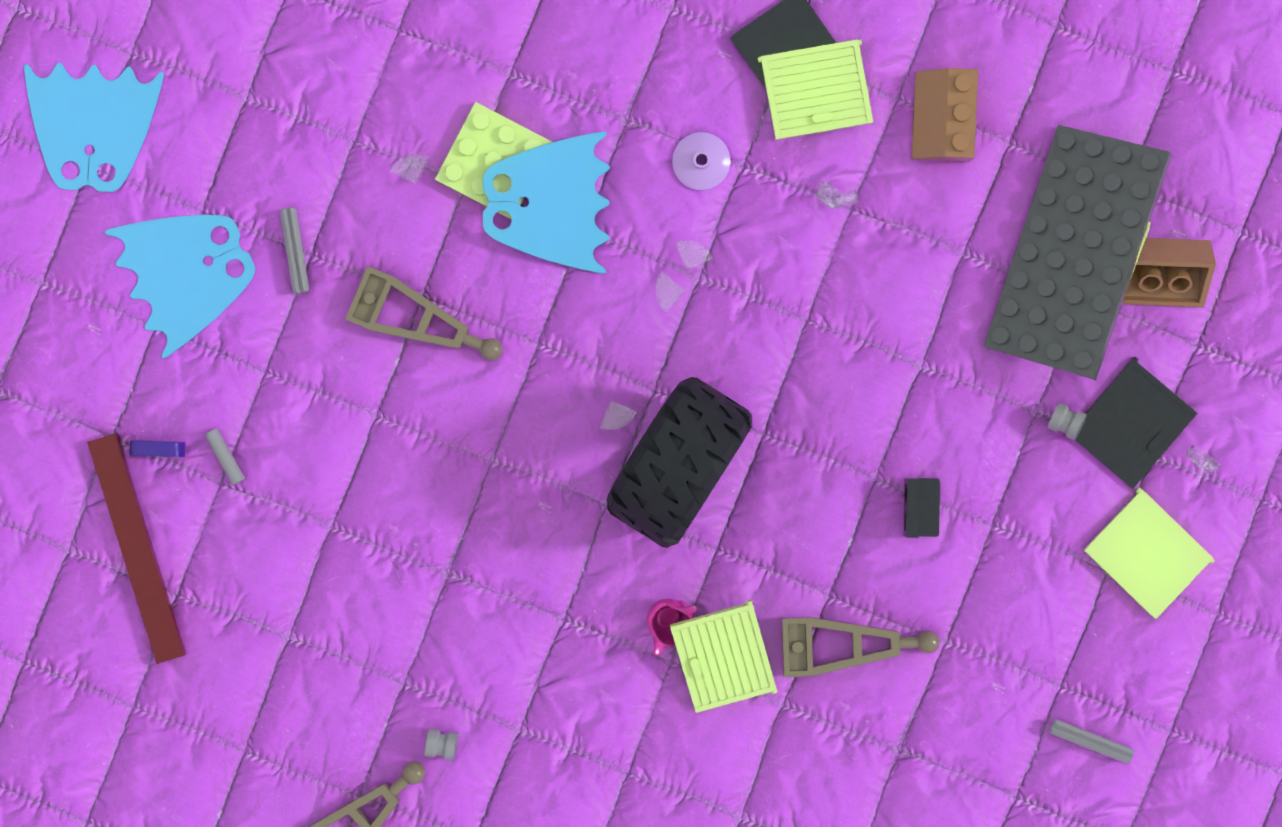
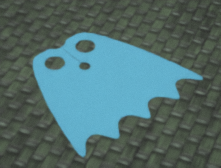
M57 63L52 73L43 79L34 74L30 66L25 64V81L35 132L46 167L54 183L59 188L66 190H78L84 185L92 186L95 190L102 192L118 190L131 172L146 138L159 98L164 72H160L150 83L142 84L137 80L132 68L128 66L117 79L108 81L101 75L98 67L92 65L85 76L75 79L67 73L63 64ZM87 145L94 147L95 151L92 155L85 153ZM68 161L75 162L80 169L79 175L72 180L63 177L61 172L63 164ZM104 163L111 164L116 171L113 180L108 182L99 179L97 174L98 168Z
M602 131L541 145L503 159L489 167L483 175V191L487 195L488 201L500 202H488L487 208L483 211V229L493 239L538 258L582 270L606 273V269L594 259L593 251L597 246L608 241L610 237L596 226L594 218L598 211L610 204V201L597 193L595 182L597 178L610 169V166L596 158L593 151L595 145L607 133ZM506 174L510 177L512 185L507 192L501 193L495 190L493 180L497 175ZM521 197L528 198L529 204L526 207L519 205ZM498 211L508 212L512 219L511 225L503 230L495 227L493 224L495 213Z
M192 215L168 217L133 223L105 231L106 235L117 237L125 244V250L116 261V266L131 269L138 276L137 285L132 290L130 297L143 299L151 304L152 313L145 324V329L162 331L167 336V344L161 355L162 358L171 355L214 321L243 292L255 274V265L250 254L243 251L240 247V232L236 223L226 216ZM218 226L226 228L229 232V239L222 245L215 244L211 240V232ZM205 256L213 258L212 265L206 266L203 263ZM233 259L240 260L244 265L243 274L236 278L229 276L226 272L227 263Z

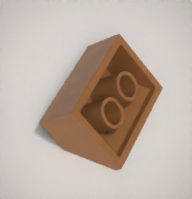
M945 68L915 72L912 160L970 162L974 159L978 69Z
M1146 238L1122 304L1204 307L1216 266L1211 240Z

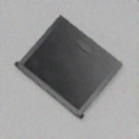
M783 0L730 37V40L765 90L762 64L758 63V57L836 43L807 0Z
M1135 356L1085 413L1087 414L1086 420L1075 440L1132 489H1134L1198 414L1138 363L1139 359Z

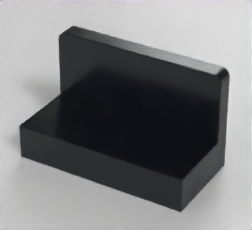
M905 478L903 536L907 538L939 536L940 480L937 478Z

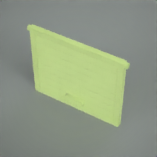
M861 39L758 57V63L762 64L775 140L873 123L859 46L862 45Z
M1139 487L1135 491L1137 494L1083 551L1154 619H1157L1209 563L1213 564L1215 560Z
M751 599L747 600L745 604L670 624L696 713L772 692V694L777 693Z

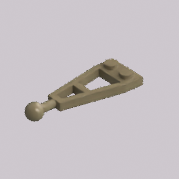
M367 266L345 318L347 321L375 332L458 349L464 344L480 351L481 356L487 361L499 359L503 352L502 344L497 339L488 338L482 340L468 334V326L397 278L370 266ZM392 286L426 308L416 331L377 323ZM434 314L458 330L454 339L426 334Z
M816 617L781 618L784 677L816 676L900 656V649L918 648L921 652L930 654L935 652L940 644L938 635L930 630L921 632L917 637H900L899 631L835 620ZM812 627L851 632L852 657L813 666ZM862 634L889 638L890 648L862 654Z
M417 761L408 762L402 770V776L391 786L384 782L308 827H327L348 814L359 827H380L401 800L397 795L409 784L415 785L423 781L426 773L424 766ZM382 795L388 804L372 823L359 808Z

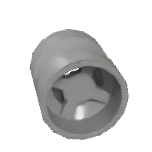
M1059 402L1047 428L1054 432L1061 431L1065 433L1067 438L1075 441L1083 427L1087 414L1081 411L1074 412L1069 409L1068 405Z
M430 728L424 756L431 758L442 756L445 760L454 761L459 733L449 731L448 733L441 734L439 729Z

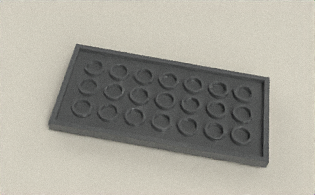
M1058 125L984 347L1096 381L1136 264L1147 224L1151 220L1172 157L1171 152Z

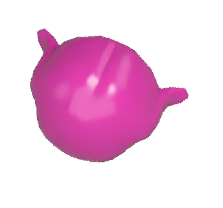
M668 598L661 599L652 605L646 620L648 630L652 634L655 656H660L663 649L667 646H676L670 624L694 618L692 613L696 612L695 606H689L683 600L678 601Z

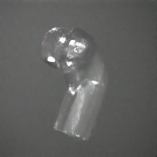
M826 180L819 182L817 185L816 195L818 199L832 209L858 203L855 189L840 193Z

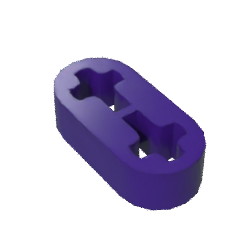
M130 440V455L185 457V442Z

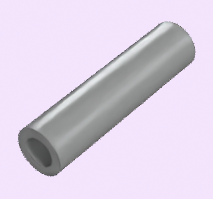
M218 428L206 433L205 437L232 486L245 480Z

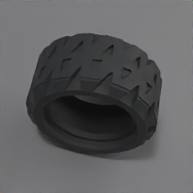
M690 377L681 381L649 425L614 482L607 496L609 514L661 547L668 548L678 544L751 430L752 414L748 409L697 377Z

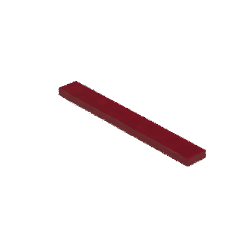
M115 433L87 442L156 664L184 656L186 651L118 434Z

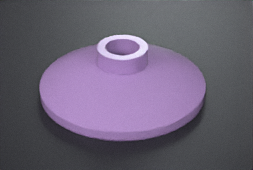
M706 132L692 133L683 138L676 146L672 159L673 169L679 181L688 188L699 191L709 190L718 186L726 178L730 168V154L724 142L717 136ZM697 156H706L707 163L705 165L697 164Z

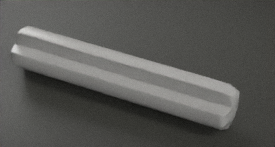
M293 207L280 210L292 289L296 294L309 291V283L297 210Z
M1053 719L1049 728V732L1054 736L1120 762L1129 764L1132 760L1134 751L1131 748L1061 720Z

